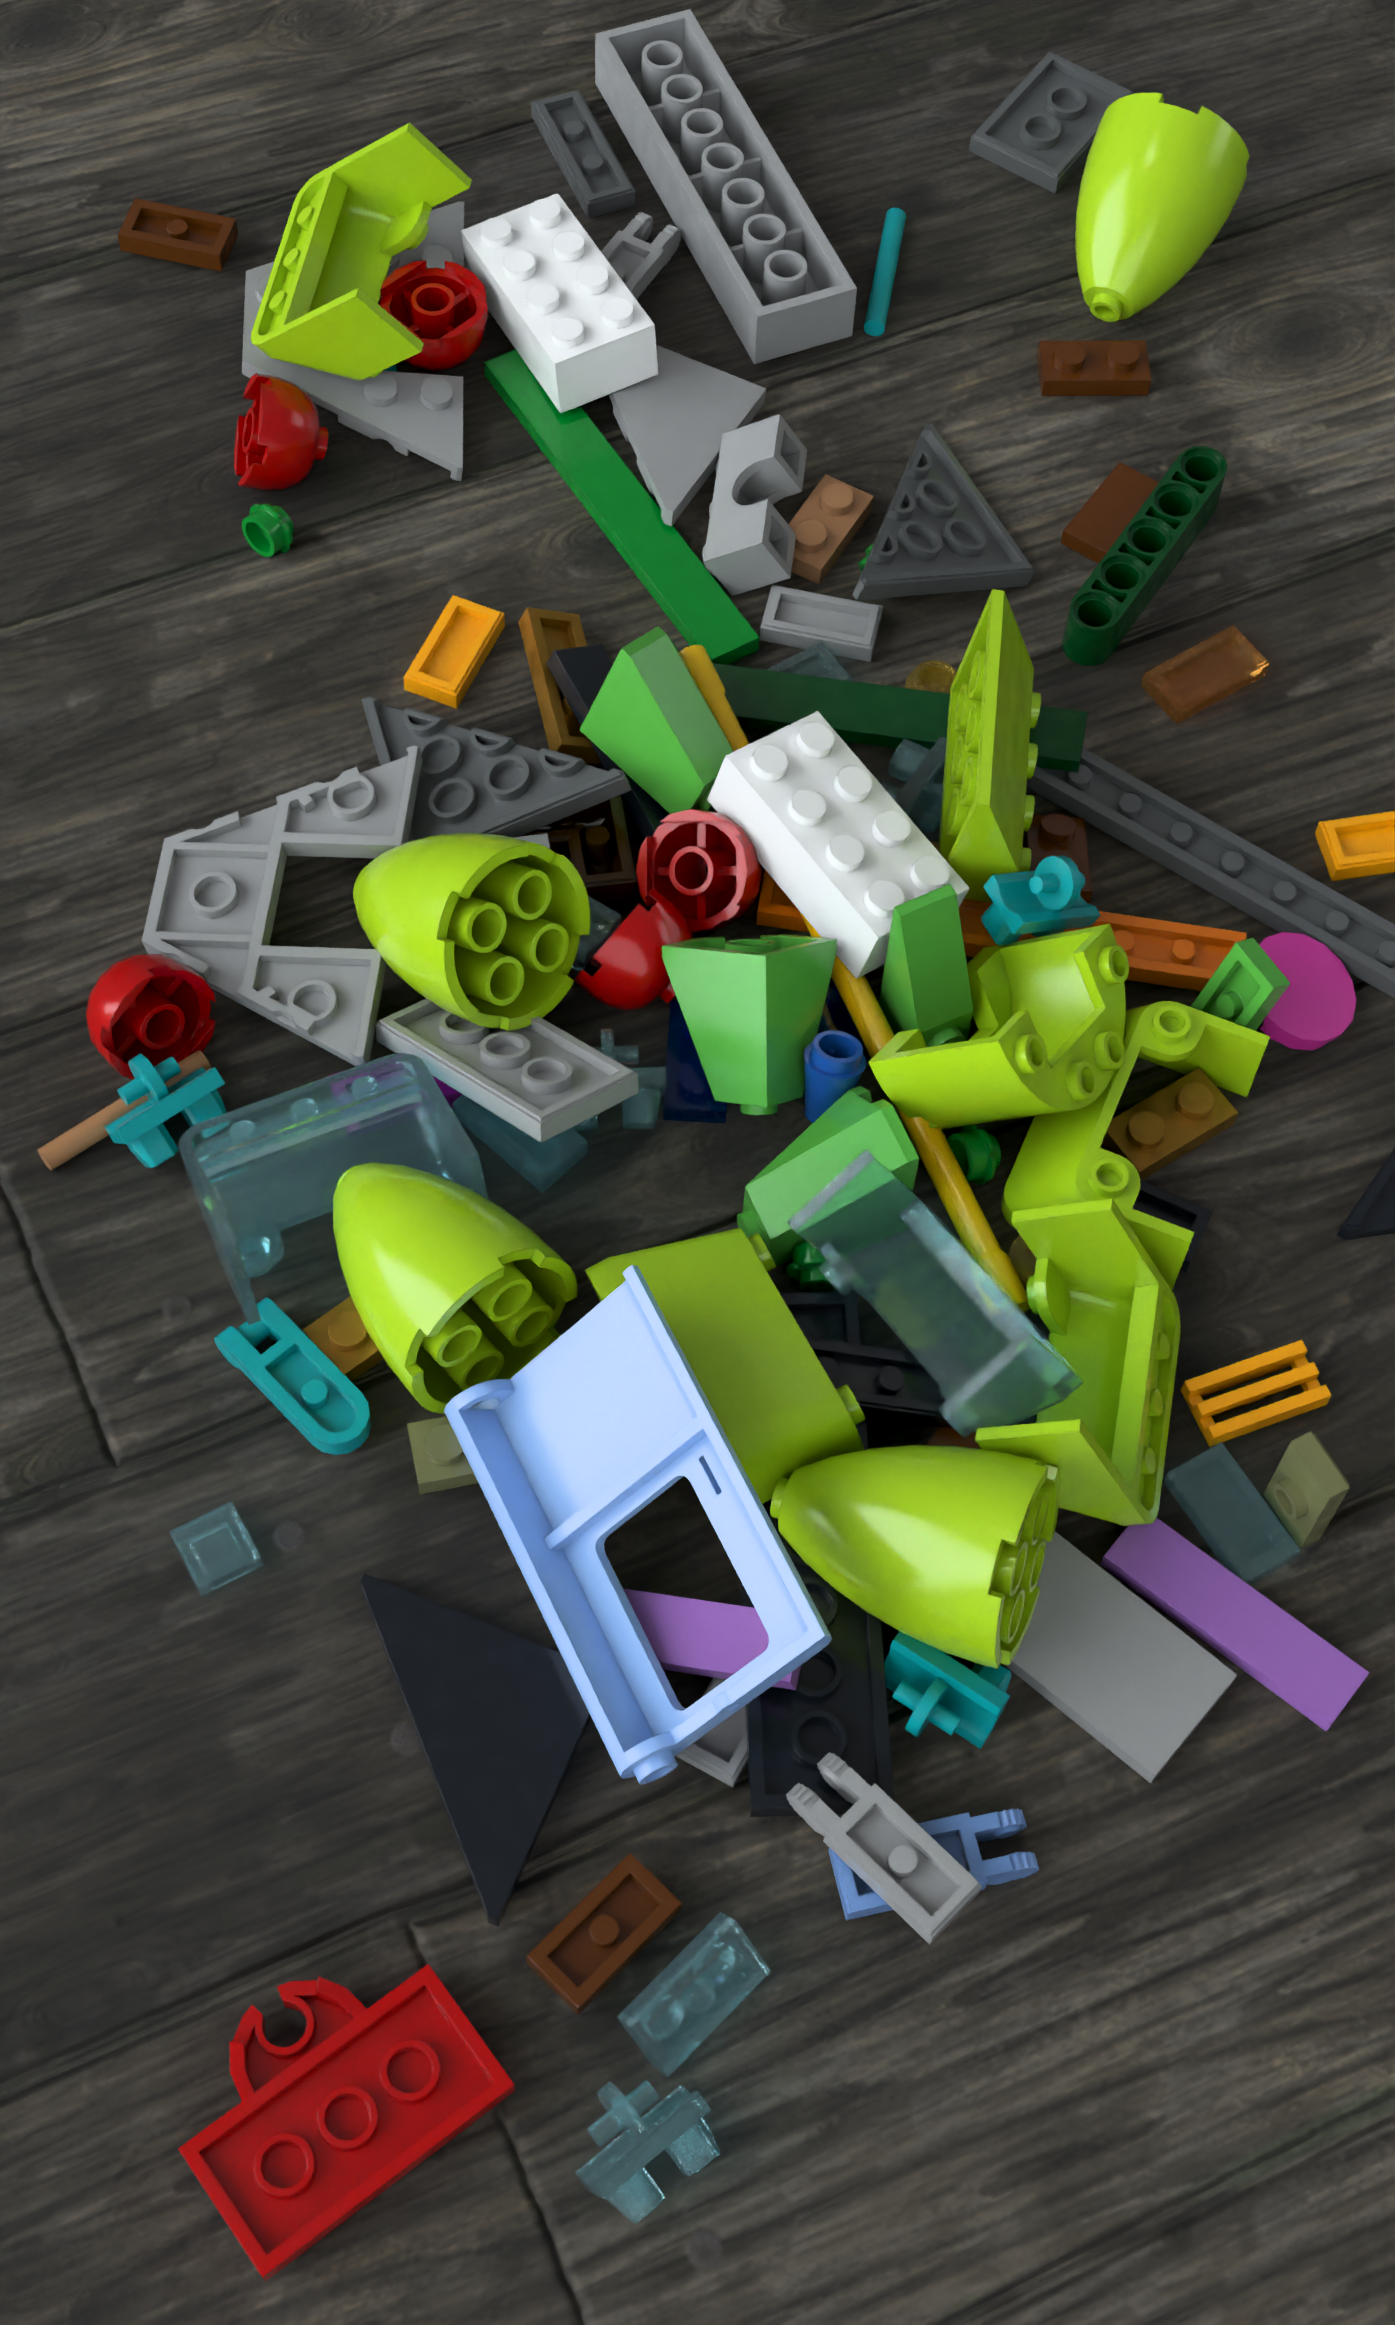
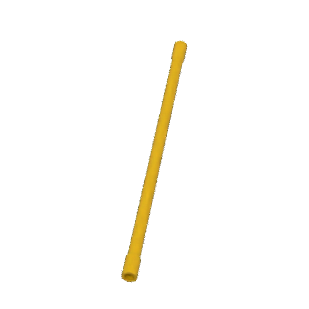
M692 645L681 650L682 657L733 751L748 745L749 742L725 696V687L705 647L702 645ZM799 911L811 937L822 938ZM836 955L831 978L872 1059L895 1035L865 975L856 979ZM896 1107L973 1265V1273L996 1320L1007 1321L1023 1314L1030 1308L1027 1292L1009 1256L1001 1249L942 1129L929 1128V1122L921 1117L909 1118Z

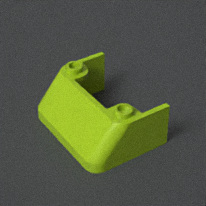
M410 122L314 175L305 183L294 200L252 328V344L272 359L356 381L368 377L374 378L384 369L420 353L424 343L378 304L380 289L383 281L386 279L392 256L405 249H415L425 239L429 231L427 222L432 207L469 189L472 179Z
M1160 1001L1126 1010L1123 1039L1125 1049L1124 1062L1120 1068L1115 1069L1114 1075L1103 1093L1086 1107L1071 1111L1036 1115L1004 1188L1001 1210L1006 1221L1015 1228L1011 1223L1013 1211L1113 1199L1170 1289L1173 1290L1195 1232L1133 1209L1140 1190L1139 1173L1129 1160L1100 1148L1137 1057L1185 1075L1200 1067L1215 1086L1247 1097L1270 1036L1174 1001Z
M1113 1199L1013 1211L1011 1223L1037 1259L1035 1273L1029 1277L1027 1282L1028 1303L1032 1312L1039 1314L1050 1331L1036 1423L977 1428L975 1441L984 1450L999 1451L1041 1460L1044 1464L1058 1467L1060 1472L1059 1508L1122 1526L1152 1524L1157 1518L1160 1505L1181 1333L1180 1313L1174 1293Z

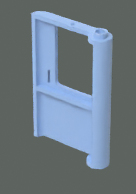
M631 1265L622 1272L626 1280L511 1379H495L476 1384L452 1398L446 1405L444 1412L620 1777L625 1779L636 1776L639 1784L643 1785L653 1782L673 1771L678 1766L675 1759L677 1754L820 1652L831 1642L832 1637L639 1267ZM682 1477H686L693 1486L769 1636L768 1647L761 1655L687 1709L679 1703L604 1550L605 1540L611 1533Z

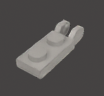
M643 212L635 215V218L630 221L623 231L618 230L601 251L636 300L663 266L668 263L674 253L677 252L682 235L679 228L669 224L651 244L646 242L649 239L654 222L652 221V216Z
M829 1752L817 1763L820 1774L846 1801L854 1805L840 1818L814 1791L800 1783L796 1784L786 1794V1799L794 1808V1811L815 1832L824 1836L823 1842L930 1945L978 1895L982 1886L876 1783L870 1786L839 1756Z

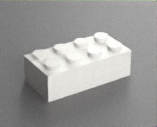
M558 193L461 230L466 269L472 271L485 286L486 303L489 312L560 414L658 375L655 324Z
M818 711L725 756L707 799L708 802L718 813L726 815L743 828L755 847L759 863L822 938L837 939L836 955L856 979L885 964L895 906L948 884H951L957 894L958 907L961 905L970 889L968 885Z

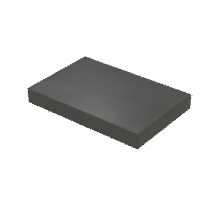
M1048 52L970 137L969 151L1056 194L1087 159L1096 131L1108 106L1119 98L1135 93L1052 52Z

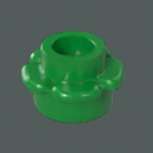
M267 503L262 505L254 504L250 508V515L242 521V531L249 545L264 557H271L278 551L282 553L288 552L290 549L289 545L293 542L292 534L294 532V526L289 515L276 505L271 506Z
M973 1124L963 1126L959 1133L952 1134L947 1138L968 1182L974 1181L976 1185H983L986 1181L993 1179L995 1171L1001 1162V1150L998 1141L991 1133L986 1132L984 1129H978Z
M810 1241L796 1245L792 1249V1263L786 1267L787 1275L800 1282V1289L805 1292L833 1291L838 1288V1281L846 1278L850 1271V1264L844 1261V1248L840 1244L830 1241Z

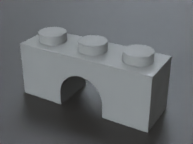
M780 414L722 434L719 459L715 466L716 480L713 500L709 505L708 533L702 554L706 569L712 576L717 577L732 596L791 578L796 534L773 505L785 497L802 492L807 449Z

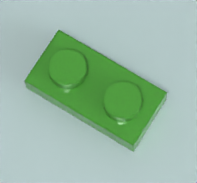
M1249 938L1234 944L1190 1007L1256 1031L1291 983L1256 940Z

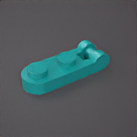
M265 1297L251 1308L250 1314L252 1317L237 1329L233 1326H228L214 1337L215 1344L223 1356L235 1368L240 1369L299 1432L320 1451L333 1455L350 1453L359 1448L368 1438L372 1424L369 1404L363 1393L271 1299ZM268 1337L276 1341L273 1346L262 1354L255 1349L256 1346Z

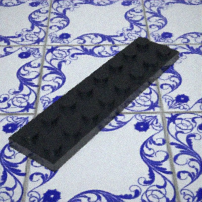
M857 1291L780 1293L805 1337L861 1345ZM865 1416V1420L855 1426L864 1450H867L868 1436ZM771 1500L763 1503V1506L822 1617L832 1640L825 1648L801 1665L796 1690L771 1686L745 1705L750 1817L799 1816L786 1799V1794L798 1783L814 1791L836 1814H845L854 1804L846 1801L824 1780L818 1769L817 1763L829 1752L839 1756L870 1786L876 1783L894 1801L881 1620L872 1616L834 1589L803 1561L780 1534L778 1519L771 1517L770 1514ZM739 1578L740 1606L755 1608Z

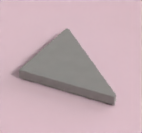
M656 345L658 375L608 395L613 404V414L626 441L631 443L637 456L636 464L649 492L655 495L661 508L663 523L672 527L715 470L716 462L719 459L722 434L749 425L765 404L767 389Z

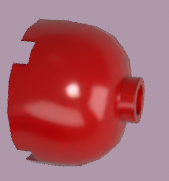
M427 260L414 261L396 269L383 281L380 289L381 299L379 305L424 343L420 353L403 360L415 368L430 371L451 369L464 363L481 345L488 320L485 286L472 271L457 263L444 261L445 269L437 267L427 268Z
M256 373L251 376L243 395V399L253 400L252 407L249 408L246 416L239 415L234 447L235 475L243 476L238 482L240 487L279 491L298 484L309 474L314 460L322 461L324 459L328 446V428L319 426L318 409L307 392L293 382L279 377Z
M699 809L672 813L660 822L664 823L656 829L653 836L645 838L639 850L636 875L640 895L645 904L652 906L645 897L655 887L684 915L691 932H705L723 928L744 915L758 894L762 867L758 861L755 847L743 828L724 814Z
M655 887L645 897L653 906L650 911H647L642 905L638 904L593 956L590 963L594 967H600L594 976L591 977L582 969L574 979L591 996L608 1007L624 1011L643 1009L658 996L667 1004L675 996L662 960V946L692 939V932L684 915Z
M165 955L129 956L114 963L99 977L89 994L86 1018L90 1039L106 1061L123 1077L131 1080L135 1078L128 1062L139 1054L144 1055L153 1066L158 1065L171 1056L178 1063L198 1050L203 1053L213 1036L216 1022L209 1015L211 1011L210 1000L216 1003L214 992L206 981L193 969Z

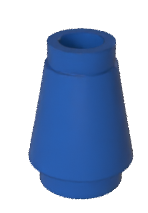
M824 1031L817 1034L813 1042L804 1050V1114L812 1123L849 1089L855 1088L865 1070L866 1058L863 1054V1047L854 1036L842 1031Z

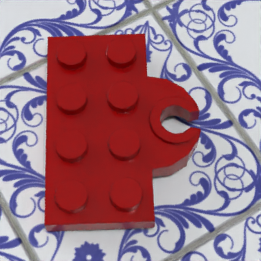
M429 1964L369 2008H366L346 1987L319 1976L318 1980L290 1981L276 1986L284 2006L300 2012L306 2018L307 2025L302 2038L297 2043L288 2047L272 2045L265 2038L266 2021L263 2014L255 2006L251 2005L242 2016L233 2041H229L230 2074L242 2102L179 2147L178 2150L265 2282L515 2091L513 2081Z

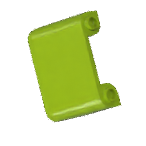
M736 1228L608 1257L585 1269L601 1302L626 1280L622 1273L631 1265L639 1267L762 1504L772 1499L778 1481L782 1477L789 1479L796 1468L831 1456L864 1450L855 1425L864 1421L865 1416L849 1386L844 1384L835 1389L768 1274V1271L776 1268L758 1233L747 1238L741 1228Z

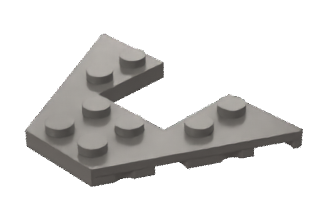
M459 201L431 210L427 222L429 231L425 239L415 249H405L392 256L386 278L396 269L414 261L427 260V268L437 267L445 269L444 261L457 263L464 267V250L461 230L464 229V202ZM274 262L246 271L242 351L243 375L251 378V376L258 373L293 382L307 392L315 404L337 414L339 423L371 439L386 440L392 444L395 451L405 456L413 452L450 470V478L461 481L463 471L462 376L382 371L374 378L368 377L356 381L272 359L252 344L251 332Z
M410 746L406 748L407 756L359 773L357 767L342 772L337 779L331 782H314L276 797L277 805L240 818L237 811L215 819L205 828L189 829L165 838L142 937V943L147 953L162 954L189 966L213 990L362 1070H368L376 1028L375 1022H377L387 965L377 949L270 946V940L287 856L377 858L380 854L408 842L422 766L419 747Z

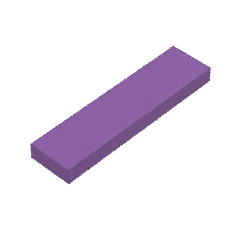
M1158 1518L1152 1524L1127 1526L1102 1559L1100 1564L1102 1567L1326 1732L1370 1673Z

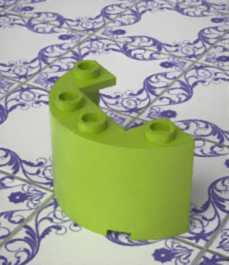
M1110 924L1015 941L1007 945L984 947L967 964L974 1010L973 1017L978 1027V1031L968 1041L927 1047L920 1029L898 1032L868 1062L878 1083L893 1104L909 1118L921 1117L929 1122V1128H952L1071 1111L1086 1107L1103 1093L1112 1079L1115 1069L1120 1068L1124 1062L1125 1049L1123 1039L1126 1020L1124 982L1129 974L1127 955L1124 949L1117 945Z

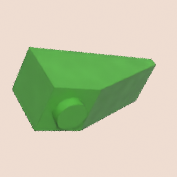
M951 884L894 907L879 997V1005L894 1035L902 1031L920 1029L927 1047L967 1041L974 1011L957 894Z

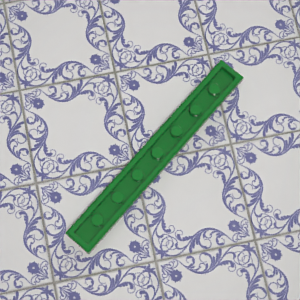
M516 349L484 362V373L487 380L689 646H704L712 663L728 665L758 651L760 637L672 525L671 527L663 523L661 509L581 406L560 414Z

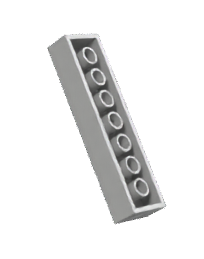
M691 9L596 33L595 84L674 224L681 230L682 238L753 363H761L852 336L857 287Z

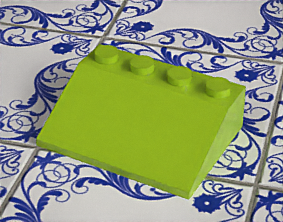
M992 589L950 688L938 852L970 888L964 899L989 903L993 902L983 886L993 874L1030 870L1031 849L1023 847V832H1027L1031 826L1035 799L1033 795L1026 794L1027 779L1031 780L1035 771L1038 745L1029 743L1030 728H1035L1041 706V694L1032 692L1034 667L1005 591Z

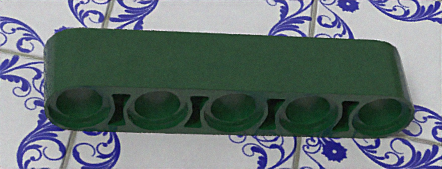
M1193 446L1187 448L1178 456L1074 596L1070 604L1062 639L1063 651L1071 661L1083 666H1096L1104 663L1112 655L1213 516L1227 472V462L1217 450L1207 446Z

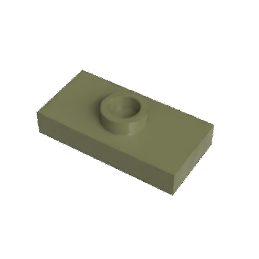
M1310 1431L1290 1442L1263 1495L1301 1550L1320 1540L1350 1489V1484L1316 1434Z

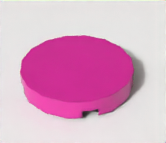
M1280 932L1264 938L1259 945L1291 984L1263 1020L1264 1024L1259 1028L1266 1035L1270 1036V1039L1291 1049L1312 1051L1325 1046L1328 1042L1334 1041L1353 1021L1357 1003L1353 980L1342 961L1325 944L1305 934Z

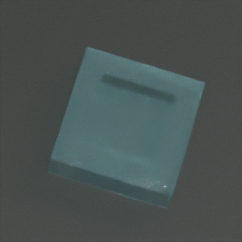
M232 1501L169 1531L171 1539L201 1597L263 1566L261 1556Z

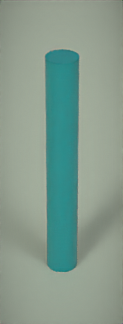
M891 208L885 215L864 322V331L871 336H880L885 331L906 221V213L900 208Z

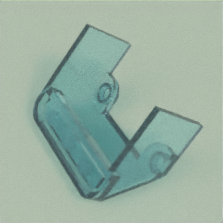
M396 1053L387 1055L202 1121L190 1127L179 1141V1150L221 1266L249 1325L261 1321L249 1278L265 1274L282 1259L284 1244L279 1231L333 1211V1196L338 1180L349 1168L369 1162L404 1165L444 1177L473 1190L489 1200L477 1150L423 1060L412 1054Z
M867 1149L787 1221L797 1234L818 1249L826 1260L818 1268L828 1281L844 1296L854 1289L865 1298L941 1386L939 1391L946 1401L938 1407V1410L962 1437L966 1438L972 1432L976 1433L977 1428L1015 1425L1064 1401L1084 1383L1073 1367L937 1214Z

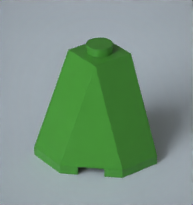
M658 626L621 648L580 731L669 814L689 809L715 812L716 810L707 799L725 756L734 751L681 653L669 636Z
M780 934L760 935V939H735L725 942V937H701L662 946L663 963L715 1101L740 1104V1112L743 1114L769 1115L778 1112V1104L803 1097L805 1089L804 1050L813 1042L814 1037L818 1034L836 957L837 939Z
M861 1085L849 1089L745 1186L743 1212L737 1214L738 1228L743 1230L747 1238L756 1233L760 1235L775 1266L792 1261V1249L798 1244L810 1241H830L840 1244L905 1221L908 1218L920 1158L893 1105L884 1099L870 1103L872 1102L870 1091Z

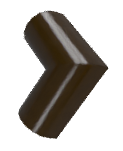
M620 795L522 835L547 833L550 849L557 854L569 856L570 862L577 869L585 885L590 911L610 912L628 905L634 899L636 894V876Z

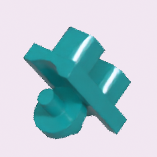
M1063 855L1046 857L1038 864L1035 871L993 874L983 886L993 903L981 916V921L993 941L999 946L1017 941L1022 934L1032 933L1035 937L1062 933L1065 929L1091 927L1101 914L1095 906L1088 904L1080 896L1081 889L1085 886V877L1073 860Z
M139 1054L128 1062L135 1079L123 1085L117 1091L127 1106L144 1095L147 1096L148 1100L109 1123L104 1128L114 1143L126 1144L145 1167H156L179 1151L164 1126V1121L181 1111L195 1136L201 1137L229 1120L222 1098L216 1090L224 1085L225 1082L215 1067L207 1071L200 1067L167 1088L164 1083L181 1073V1068L176 1060L171 1056L158 1065L153 1066L144 1055Z
M899 1631L890 1645L891 1649L884 1662L886 1687L894 1692L892 1698L913 1711L905 1730L917 1738L930 1722L950 1736L955 1732L981 1749L990 1737L1010 1698L1006 1690L1011 1679V1672L1002 1665H999L997 1669L977 1663L970 1670L951 1658L950 1654Z

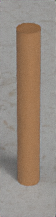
M198 1050L178 1062L181 1073L164 1084L168 1088L200 1067H203L206 1071L212 1067L205 1055ZM142 1096L128 1106L121 1098L37 1149L41 1159L49 1170H54L107 1137L109 1134L104 1127L147 1101V1096Z

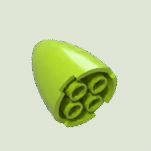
M1135 93L1114 101L1104 112L1089 150L1081 180L1075 231L1077 272L1084 301L1090 307L1091 313L1103 321L1115 322L1127 319L1153 304L1173 288L1198 262L1214 241L1242 191L1247 178L1246 164L1250 157L1248 149L1234 128L1220 116L1201 106L1196 114L1184 108L1163 103L1162 93Z
M456 833L435 835L409 841L380 854L361 870L354 884L353 899L359 922L374 949H377L388 966L415 991L439 1007L483 1027L501 1028L507 1031L518 1030L531 1025L532 1018L537 1016L543 1018L552 1011L574 983V980L568 974L578 951L581 935H590L589 899L583 880L574 865L564 855L557 854L548 847L508 836Z
M379 1162L355 1165L345 1171L338 1180L333 1196V1229L340 1266L350 1296L369 1336L384 1360L422 1407L431 1412L445 1414L446 1405L459 1393L485 1381L511 1379L561 1336L554 1326L562 1313L565 1303L577 1298L578 1287L575 1273L534 1231L505 1209L458 1183L439 1175L404 1165Z
M933 1445L872 1448L831 1456L796 1468L789 1479L782 1477L778 1481L772 1496L770 1514L771 1517L778 1519L780 1534L803 1561L834 1589L863 1610L905 1635L945 1653L986 1667L998 1669L1000 1663L1010 1665L1017 1654L1041 1591L1036 1584L1045 1558L1046 1541L1051 1542L1054 1538L1060 1499V1472L1058 1467L1044 1464L1041 1460L992 1450Z

